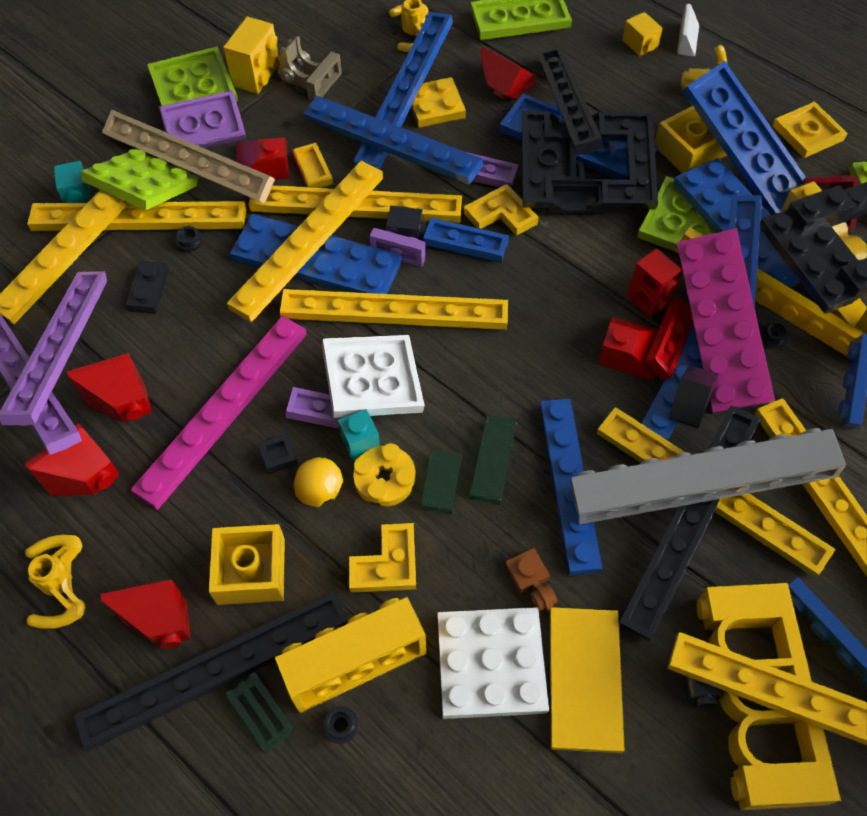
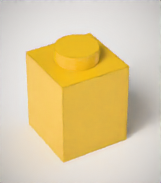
M643 12L626 20L622 40L641 56L658 48L662 27Z

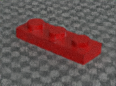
M682 297L673 299L670 302L645 360L661 380L672 378L694 324L691 309Z

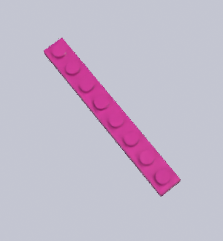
M282 316L130 489L133 495L158 510L307 335L306 329Z

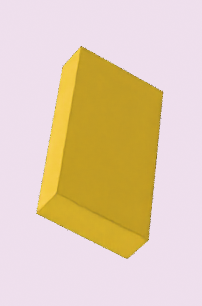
M317 143L292 150L293 157L307 187L322 188L333 184V178Z

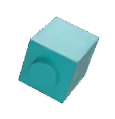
M81 161L54 166L56 189L63 203H87L91 200L90 185L81 181V171L84 170Z
M367 409L338 420L340 435L352 462L367 450L380 446L378 431Z

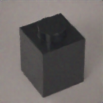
M390 206L386 230L418 240L424 237L427 221L423 220L422 209Z

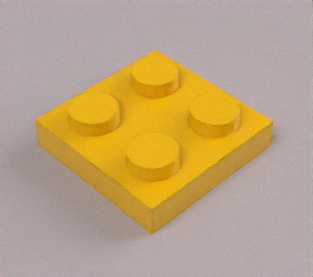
M452 77L423 83L411 106L418 128L466 118V109Z
M816 102L775 118L772 125L803 158L844 141L847 132Z

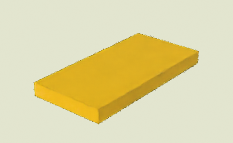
M554 607L550 610L551 750L605 753L624 752L618 611Z

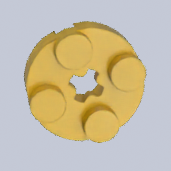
M389 443L385 446L373 447L364 452L354 462L353 477L358 494L365 501L380 503V506L388 507L399 504L410 495L416 476L415 466L410 456L400 450L397 445ZM382 470L392 472L389 481H385L383 478L377 479L376 477Z

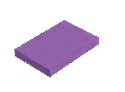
M233 90L159 107L166 133L202 148L247 139Z

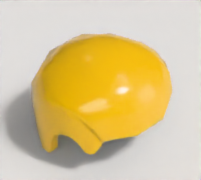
M317 457L307 460L296 472L293 484L295 496L303 504L320 507L324 502L336 498L343 484L340 468L327 458Z

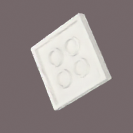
M409 335L323 339L322 349L333 418H344L364 409H367L370 416L423 413L425 405Z
M538 608L438 612L443 719L548 714L549 706Z

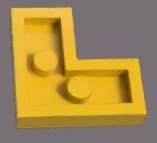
M508 184L464 206V214L479 229H483L501 219L517 236L538 224L539 217L530 208L522 207V199Z
M414 523L381 525L382 555L349 557L350 593L416 589Z

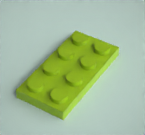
M481 0L471 2L470 10L480 40L571 28L572 19L564 0Z

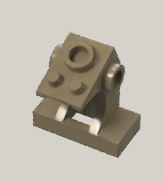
M299 36L293 41L289 39L287 42L288 47H282L280 50L278 74L281 75L284 81L307 89L309 101L312 102L316 96L323 97L342 74L340 54L331 51L323 62L316 63L310 59L306 51L301 49Z

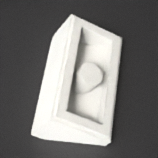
M691 4L685 6L677 48L678 54L695 56L699 24Z

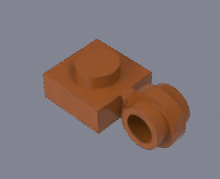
M535 548L506 561L505 567L520 594L532 589L534 592L530 593V597L535 608H538L539 612L551 610L553 605L557 603V598L550 585H541L549 580L550 574Z

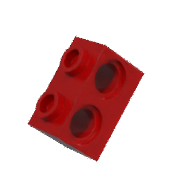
M656 248L636 263L627 298L649 318H652L658 312L664 313L673 300L674 292L679 287L680 283L678 280L682 269Z

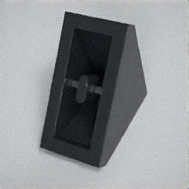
M689 365L680 379L669 419L699 429L719 374Z

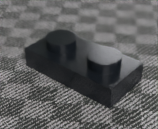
M139 261L126 302L129 312L156 314L169 272L167 263Z

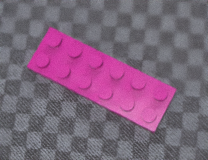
M737 228L677 242L703 369L719 374L710 397L713 414L728 411L731 405L740 409L775 402Z

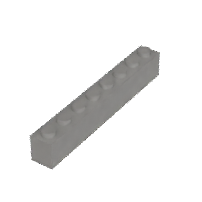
M813 428L804 431L801 435L788 437L786 434H781L770 438L768 441L759 443L749 440L739 443L736 447L732 448L712 447L700 454L691 455V453L685 452L673 456L672 459L662 461L655 458L647 459L641 462L640 465L630 467L621 464L612 466L608 471L603 472L583 471L578 473L576 477H571V491L580 525L836 478L845 468L846 462L834 430L821 431L819 428Z

